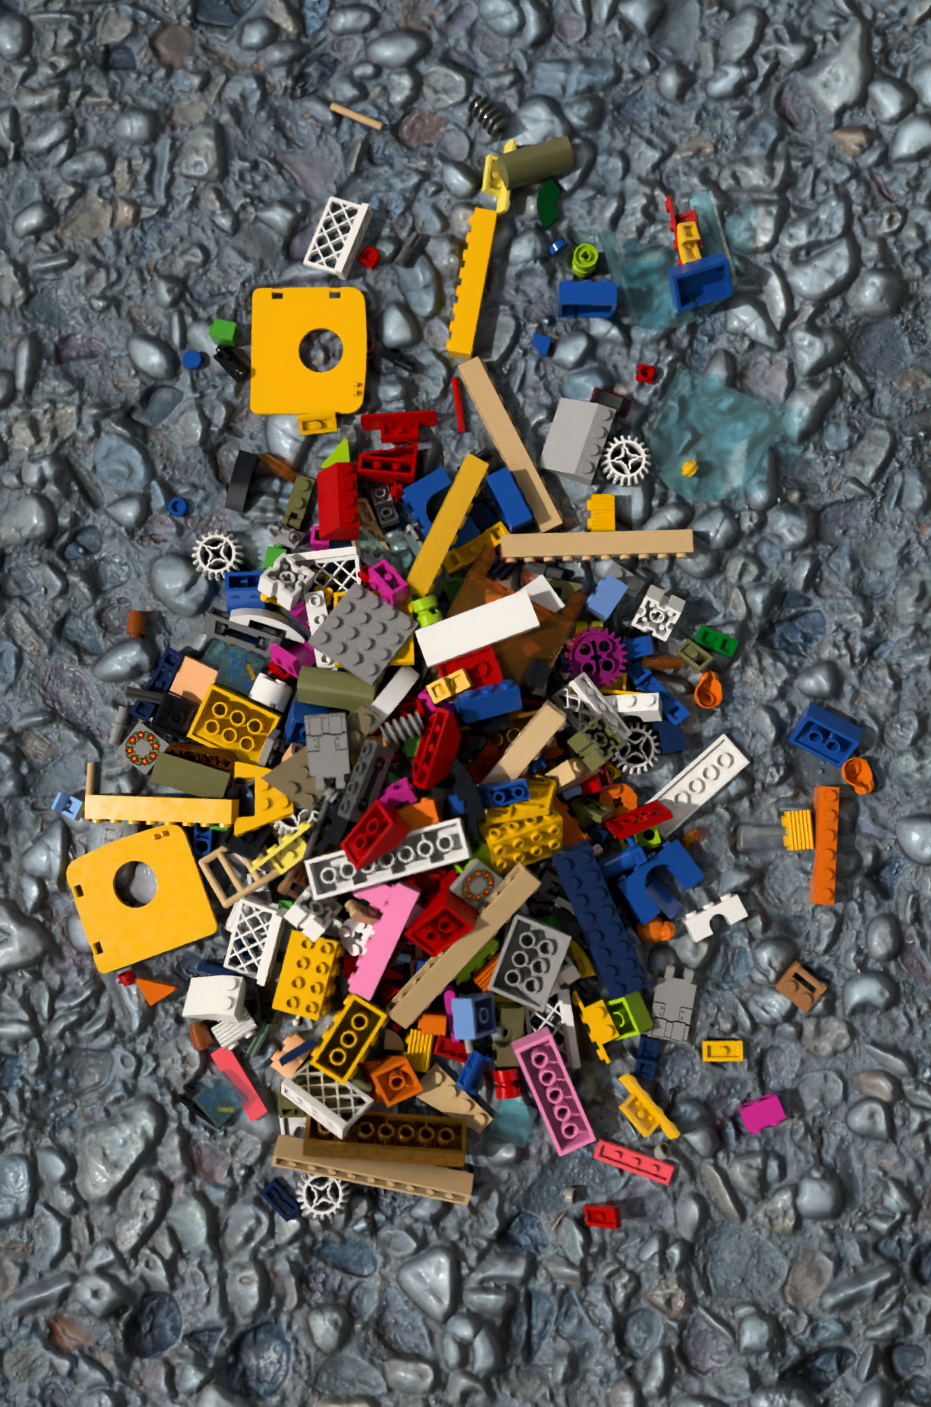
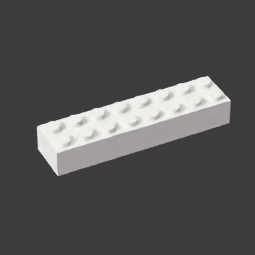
M457 818L410 831L398 847L360 871L354 868L343 850L307 860L305 865L315 901L473 858L463 818Z

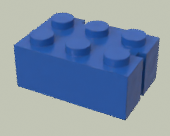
M722 252L667 269L672 304L678 312L695 308V304L689 297H692L698 306H702L733 296L732 282L729 278V262Z
M570 279L559 282L557 318H574V305H578V318H613L617 305V282H612L611 280H603L601 282L583 280L582 282H574Z
M507 467L486 476V488L492 500L498 501L495 503V506L509 534H516L531 526L534 513L530 505L526 506L524 502L525 495L521 488H517L515 483L517 480L512 471L509 472Z

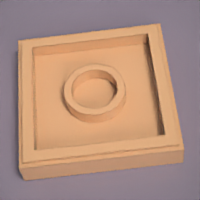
M186 655L170 691L201 705L210 684L217 682L221 672Z

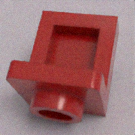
M273 661L267 664L270 668L267 672L274 680L278 678L280 681L290 684L296 679V677L288 672L284 674Z

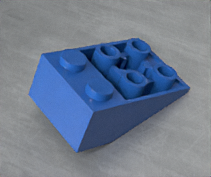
M264 571L225 572L227 612L231 613V610L239 608L267 610V603L261 601L260 596L262 592L258 590L260 576Z

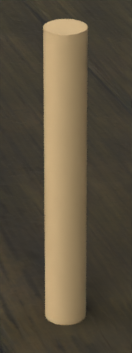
M333 102L330 105V110L380 131L383 128V123Z
M87 763L85 795H93L95 763ZM84 810V821H92V819L85 818Z

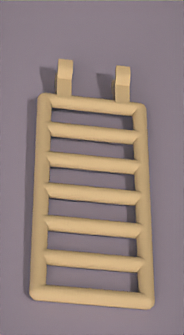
M289 822L292 827H297L295 822ZM323 825L322 830L320 832L322 838L326 834V831H324V829L327 825ZM274 828L272 833L281 845L284 843L282 841L284 836L280 835L278 830ZM304 834L305 840L308 842L309 839H308L307 835ZM266 844L261 851L264 858L268 855ZM222 846L201 858L198 862L224 908L230 907L238 902L242 896L246 897L281 875L272 862L267 860L272 871L261 877L257 869L252 873L250 872L255 882L244 887L225 855L229 850ZM241 857L248 870L253 867L251 861ZM216 858L220 860L238 891L229 898L226 897L208 863ZM302 858V859H301L300 861H298L295 865L299 864L300 862H302V861L305 860L306 858Z

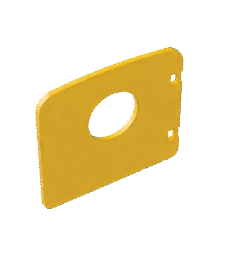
M353 287L258 288L254 290L252 295L250 408L252 412L256 415H301L335 411L336 414H353L357 412L364 401L367 370V319L365 299L361 291ZM273 293H283V299H273ZM330 293H340V298H330ZM324 329L332 331L341 339L343 344V355L336 367L327 372L309 370L300 359L299 351L303 339L315 330Z
M163 825L124 837L73 860L67 867V881L72 890L97 969L103 974L209 936L218 930V922L187 833L180 825ZM131 861H140L147 864L154 871L157 878L156 894L143 907H131L125 904L118 897L115 889V878L118 871L123 865ZM81 885L84 896L79 897L76 886ZM97 942L101 944L103 950L101 954H98L95 945Z

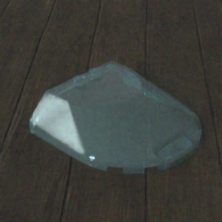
M679 366L651 430L652 463L663 482L682 497L703 502L725 499L742 490L755 477L786 413L715 380ZM694 459L699 466L697 471L690 478L681 474L682 465L687 460L691 461Z

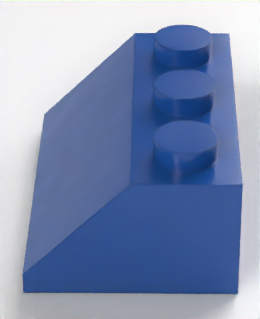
M514 679L503 680L501 683L494 685H484L476 690H466L461 694H457L455 700V707L465 724L523 708L520 688Z
M293 701L288 714L284 745L299 743L306 746L304 716L326 714V707Z
M810 702L801 715L789 738V742L841 768L860 743L863 729Z

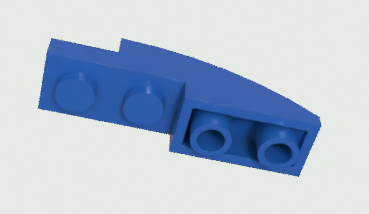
M512 779L478 785L484 808L490 806L491 808H496L531 799L526 779ZM448 795L447 798L452 815L463 814V802H466V800L458 801V795Z

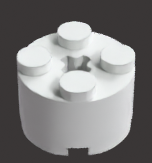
M259 673L248 698L284 713L293 693V687L280 680H273L269 676Z
M351 917L348 918L338 931L344 948L353 956L365 955L367 949L364 946L368 937H373L375 933L372 930L374 925L355 922Z

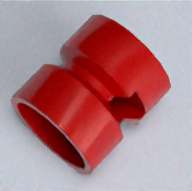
M518 1066L493 1069L494 1081L498 1083L495 1086L496 1098L512 1099L520 1097L521 1087L520 1083L517 1082L519 1079Z

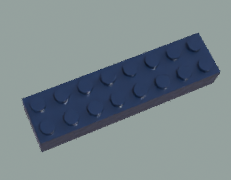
M589 838L551 852L555 868L611 1001L649 987L643 968Z

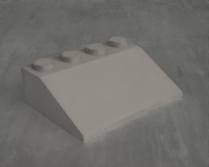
M561 397L537 465L538 469L590 486L616 409L598 403Z
M521 912L516 913L487 989L543 1013L572 936Z

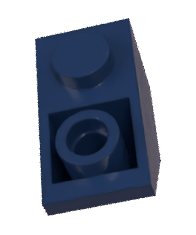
M663 717L662 721H651L653 733L656 732L658 740H655V743H660L656 746V749L661 751V755L686 750L681 729L675 727Z

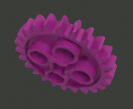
M590 626L588 633L585 629H582V636L576 633L577 640L570 639L573 645L566 646L570 653L564 654L569 657V660L564 663L571 666L567 671L573 670L574 672L571 678L583 673V665L589 663L592 665L593 671L591 674L586 675L594 685L598 684L599 689H602V683L609 687V680L616 683L617 681L614 676L621 677L622 674L619 670L626 669L622 663L628 662L627 659L623 658V655H626L627 652L621 650L625 644L619 645L618 643L621 637L614 639L615 632L609 635L608 628L601 632L600 626L597 627L596 631ZM593 640L596 644V654L601 656V659L598 660L599 675L596 673L595 660H591V656H594ZM601 641H606L609 644L607 652H602L599 649ZM582 644L589 646L590 652L588 655L580 653L579 648ZM605 660L612 663L610 671L602 669V663Z

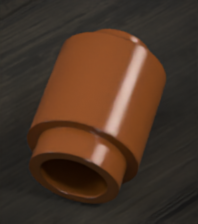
M130 611V615L127 616L126 634H129L130 638L141 639V636L146 635V612Z
M204 1020L190 1024V1030L188 1031L194 1049L198 1048L201 1051L210 1048V1043L213 1040L208 1024H205Z

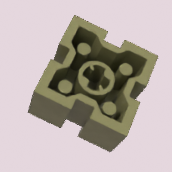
M602 713L567 741L576 753L579 752L580 756L585 757L582 761L591 772L603 765L627 744L617 731L613 733L609 728L611 723Z

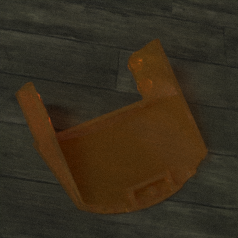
M483 545L445 619L516 593L486 577L496 557L494 549L490 546ZM578 592L572 593L560 615L530 600L540 627L493 644L504 680L514 679L519 686H524L525 681L521 677L531 658L550 668L553 667L587 596Z

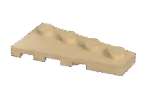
M437 1062L419 1080L424 1091L414 1096L452 1118L467 1119V1127L480 1134L493 1120V1117L477 1101L456 1085V1081Z

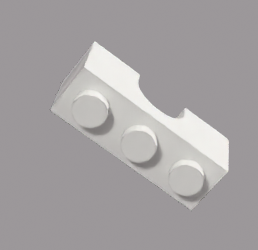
M659 693L604 696L623 722L624 717L629 715L638 716L643 722L662 721V701Z
M727 893L720 897L721 901L715 904L711 901L703 905V910L699 912L693 910L685 915L686 918L682 921L694 942H698L713 934L709 923L710 919L716 914L723 915L727 924L730 925L748 916L737 894L731 895V893Z

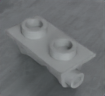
M272 523L268 526V531L272 535L271 541L296 550L306 535L303 532L281 524Z
M411 523L401 533L417 557L425 538L419 524L413 525Z

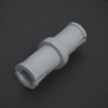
M118 706L115 721L111 724L113 727L108 743L120 746L123 731L127 728L126 722L131 710L123 706Z

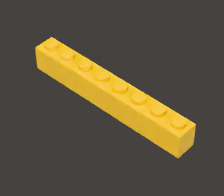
M475 207L474 214L470 215L469 225L472 228L471 232H467L466 243H468V249H464L462 261H465V265L460 268L459 279H462L461 285H457L456 289L458 303L453 305L452 314L455 315V319L450 322L449 332H452L451 339H447L446 350H449V357L463 360H471L497 223V211Z
M470 453L464 459L405 580L408 584V591L420 598H424L426 594L430 595L435 586L433 580L440 576L443 570L440 566L443 561H447L451 553L448 549L450 545L453 546L458 538L456 532L464 526L466 522L464 516L466 513L469 514L474 505L471 501L473 497L476 498L481 490L479 484L481 481L484 482L486 476H488L489 472L486 470L489 464Z
M85 795V818L92 819V822L102 823L104 819H110V823H122V820H128V824H140V821H146L148 825H157L158 821H164V825H176V822H182V826H194V823H201L202 827H213V823H219V827H231V824H234V818L239 817V799Z

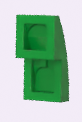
M701 625L693 642L707 650L731 659L739 641L724 633H718Z

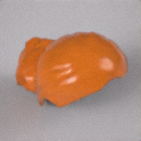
M707 670L700 676V683L694 691V699L700 707L713 709L719 706L722 701V686L719 682V675L716 672Z
M853 757L842 765V778L845 782L854 786L857 794L866 795L871 793L874 788V781L868 761L860 757Z
M655 916L647 924L640 925L638 922L636 933L639 939L645 943H657L671 940L676 935V928L673 922L664 921L661 917Z

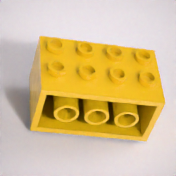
M553 805L549 815L490 825L486 824L485 819H478L479 835L488 845L490 869L499 876L510 872L519 862L526 866L552 856L551 852L563 848V819Z
M293 929L272 1008L318 1021L330 1013L332 1003H329L331 995H334L337 984L334 982L336 976L340 974L342 965L339 962L341 956L344 957L346 949L339 938L321 934L313 942L302 933L303 929Z
M352 992L348 994L343 1002L346 1005L345 1008H340L332 1021L335 1024L333 1026L329 1025L321 1037L324 1039L323 1043L319 1042L311 1053V1056L314 1058L310 1062L311 1065L342 1085H345L348 1079L352 1081L359 1069L356 1065L358 1062L362 1064L370 1051L367 1047L374 1045L380 1035L378 1032L379 1028L384 1029L390 1019L384 1005L373 998L368 1001Z

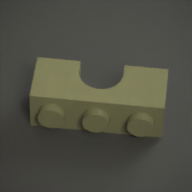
M496 1002V1024L500 1028H508V1034L503 1040L493 1041L491 1058L494 1059L493 1062L497 1067L520 1066L511 1042L525 1036L523 1025L526 1020V1010L519 1002Z

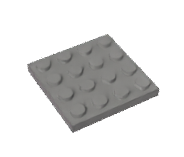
M354 582L308 640V644L373 687L391 661L419 627V623Z

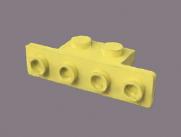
M511 139L505 144L504 153L517 150L515 139ZM489 154L486 156L482 192L498 198L496 211L497 215L501 216L510 207L509 196L512 189L506 191L496 165L499 157Z
M314 819L309 823L307 820L297 827L299 831L294 835L292 832L282 838L284 843L279 847L277 844L273 845L267 850L268 855L265 858L259 856L252 862L253 867L249 871L252 873L267 860H270L282 875L304 858L303 855L308 842L302 836V833L316 823Z

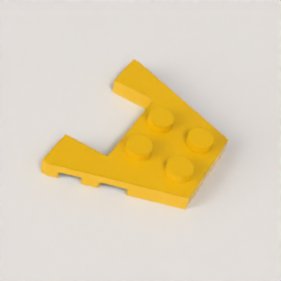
M235 762V778L241 777L244 780L255 779V816L234 818V835L236 837L243 836L246 832L260 829L261 826L275 823L295 814V801L261 779L262 776L269 773L272 769Z
M526 773L523 776L519 775L516 779H526L531 799L511 803L510 807L499 806L491 808L490 806L485 818L486 824L490 825L549 815L557 787L556 780L533 774V776Z

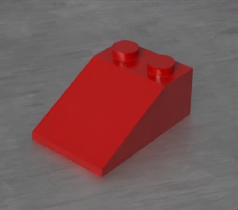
M376 799L340 846L354 868L360 871L398 847L408 835L410 829L393 806Z
M448 888L428 905L405 931L404 935L434 958L475 928L477 911Z

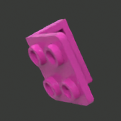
M307 640L304 643L298 642L288 651L276 643L269 646L272 661L297 679L302 665L309 667L317 665L314 648L308 644Z

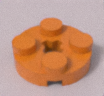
M614 783L612 784L613 788L600 793L598 802L614 810L613 817L609 818V820L637 808V795L628 785ZM620 797L622 798L621 802L623 805L616 808L614 807L613 799Z

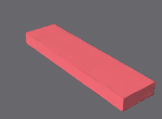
M221 1047L210 1054L225 1080L229 1083L230 1088L234 1087L232 1091L239 1097L237 1100H239L249 1120L252 1122L269 1111L233 1050H224Z
M599 1138L593 1155L594 1159L668 1186L675 1168L673 1164Z

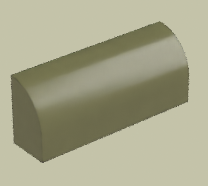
M564 135L503 153L497 159L496 165L507 191L572 171L574 155L568 136Z
M303 665L299 672L297 682L298 702L355 711L363 704L369 707L379 695L378 680L372 687L353 673Z
M158 752L149 781L202 798L228 799L227 793L232 787L233 776L221 770Z
M281 1079L277 1104L280 1118L307 1117L305 1111L281 1094V1082L284 1080ZM297 1079L295 1083L307 1085V1079ZM309 1079V1085L321 1084V1079ZM323 1079V1083H335V1079ZM336 1088L324 1089V1096L336 1095ZM338 1088L339 1095L350 1094L348 1088ZM310 1090V1094L313 1097L322 1096V1090ZM351 1099L339 1100L340 1108L351 1107ZM353 1099L354 1107L360 1106V1099ZM337 1100L325 1101V1106L337 1108Z

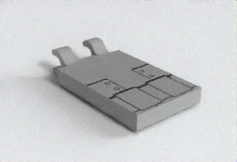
M346 712L305 715L309 775L316 776V791L325 790V778L336 777V788L345 789V774L351 772Z
M665 964L663 978L657 977L650 1014L654 1025L647 1030V1036L686 1044L697 988L696 984L691 983L694 971L685 968L683 979L674 978L675 967Z

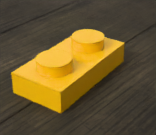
M335 411L297 416L300 435L338 432Z
M702 1040V1060L704 1062L743 1061V1041Z

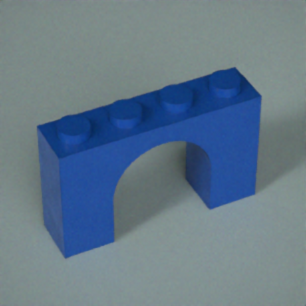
M443 467L402 490L404 495L401 497L405 505H410L413 512H411V515L415 522L419 521L423 528L420 530L425 539L432 527V523L426 513L427 503L433 496L452 485ZM472 517L466 520L461 530H457L456 535H458V538L453 546L450 545L448 551L459 548L481 534Z
M677 839L673 841L666 840L660 845L661 849L658 852L652 851L647 855L648 861L630 868L631 873L627 876L624 873L615 880L617 884L613 886V889L640 925L647 924L661 912L648 895L645 887L646 876L653 867H663L669 870L684 890L691 889L705 877Z

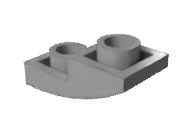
M388 485L371 489L370 494L381 527L385 528L400 523Z

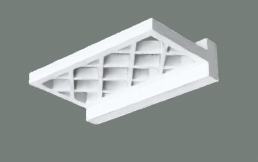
M330 196L304 259V266L334 274L339 279L347 280L373 216L369 204L362 203L359 205ZM333 204L341 205L342 209L332 214L331 208ZM352 209L358 210L356 216L348 218L346 212ZM345 214L347 220L337 225L334 218ZM333 219L335 226L325 230V223ZM350 225L349 233L342 236L340 229ZM338 230L340 237L330 241L328 235ZM326 236L329 243L318 247V240ZM343 241V249L335 252L333 245ZM331 247L333 254L323 258L321 251ZM320 254L321 260L315 263L310 262L313 255ZM336 258L335 268L327 267L326 262Z
M356 546L287 554L296 560L295 565L299 568L302 565L308 569L311 565H316L320 568L314 577L313 583L315 582L317 585L322 586V588H327L334 580L340 585L336 592H341L342 589H345L346 591L344 592H347L349 589L345 586L351 578L362 586V581L358 577V572L361 570V549ZM355 560V569L350 573L344 566L348 561ZM329 563H335L338 566L333 575L325 570ZM341 569L349 575L343 584L335 578ZM322 572L330 577L324 586L317 581ZM300 595L299 598H300L302 601H305L304 596H301V595Z
M585 672L551 696L560 710L567 714V719L577 732L589 723L584 720V714L590 716V721H592L602 713L611 723L609 728L613 733L617 731L624 740L632 734ZM571 687L574 689L577 695L572 694ZM559 695L567 697V703H564ZM572 699L578 700V707L572 705ZM583 702L589 710L583 709ZM572 711L579 712V719L574 717Z
M242 896L223 967L258 980L257 984L265 986L272 976L286 919L283 916L289 909L283 907L276 909ZM244 905L251 906L254 913L247 915ZM264 911L272 914V918L268 922H265L261 915ZM255 915L261 923L257 927H254L249 919ZM243 921L247 923L250 929L244 933L239 926ZM262 927L267 933V937L261 939L256 931ZM250 933L254 935L257 941L251 945L245 936ZM239 938L242 939L246 946L240 950L235 944V941ZM259 945L263 951L262 955L256 956L252 947ZM248 950L253 959L245 961L241 952ZM237 955L241 964L237 966L230 963L231 957ZM255 962L258 972L251 971L248 964Z
M561 986V990L555 993L558 994L559 1001L554 1007L547 1002L546 1006L552 1010L546 1018L539 1014L537 1010L523 1004L526 1010L528 1035L532 1033L531 1029L538 1031L545 1023L549 1024L554 1028V1031L551 1033L552 1037L557 1031L564 1036V1041L560 1046L556 1044L558 1052L562 1051L567 1055L568 1062L564 1063L565 1068H581L569 986ZM553 1012L561 1016V1021L557 1026L548 1020ZM534 1014L543 1020L538 1029L530 1024Z
M312 1056L290 1078L286 1077L281 1082V1094L342 1140L347 1135V1130L373 1104L374 1100L352 1085L348 1080L345 1085L338 1083L336 1080L335 1083L324 1084L323 1077H327V1074L321 1070L320 1072L308 1071V1068L311 1066L310 1062L314 1058ZM321 1077V1084L309 1085V1078ZM298 1078H307V1085H298L295 1081ZM346 1087L350 1090V1094L339 1095L338 1088ZM336 1088V1095L324 1096V1089ZM321 1089L322 1096L313 1097L310 1094V1090ZM351 1099V1107L340 1108L339 1100ZM353 1099H362L366 1103L363 1106L354 1107ZM337 1100V1108L325 1106V1101ZM352 1112V1118L346 1122L341 1118L340 1113Z

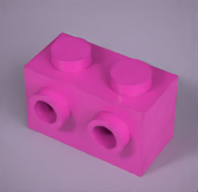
M382 559L368 569L369 584L374 590L377 589L380 592L384 602H389L391 606L395 607L409 598L408 584L385 559Z
M774 1092L737 1106L745 1129L753 1134L763 1131V1127L768 1125L776 1126L786 1118L779 1099Z

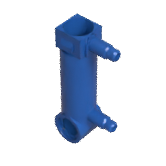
M633 835L626 838L629 844L628 848L599 862L606 880L648 861L640 843L636 842Z

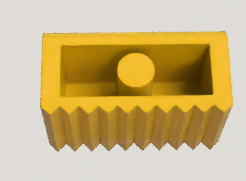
M591 494L590 499H587V511H590L591 518H587V529L591 530V532L615 531L614 494Z
M811 810L784 812L781 822L782 827H785L786 830L783 842L787 850L815 849Z
M412 1027L411 1032L407 1031L405 1043L409 1045L408 1051H404L403 1056H407L414 1071L428 1073L434 1034L427 1035L425 1033L423 1035L421 1033L422 1029Z

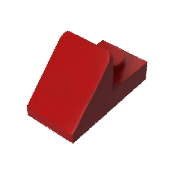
M614 1201L584 1205L587 1226L611 1229L622 1227L619 1206H615Z

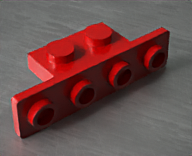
M669 195L666 196L665 208L671 216L669 227L675 235L673 245L675 251H678L679 259H677L679 266L682 265L677 238V225L679 223L695 221L700 240L697 242L698 249H703L704 246L696 210L677 215L674 197Z
M436 410L361 415V425L363 431L381 429V443L419 441L418 427L437 426Z

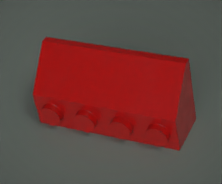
M336 462L317 473L319 540H358L359 514L356 462Z

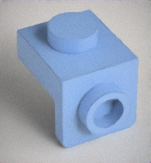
M59 792L51 809L73 820L80 821L85 810V802L72 795Z

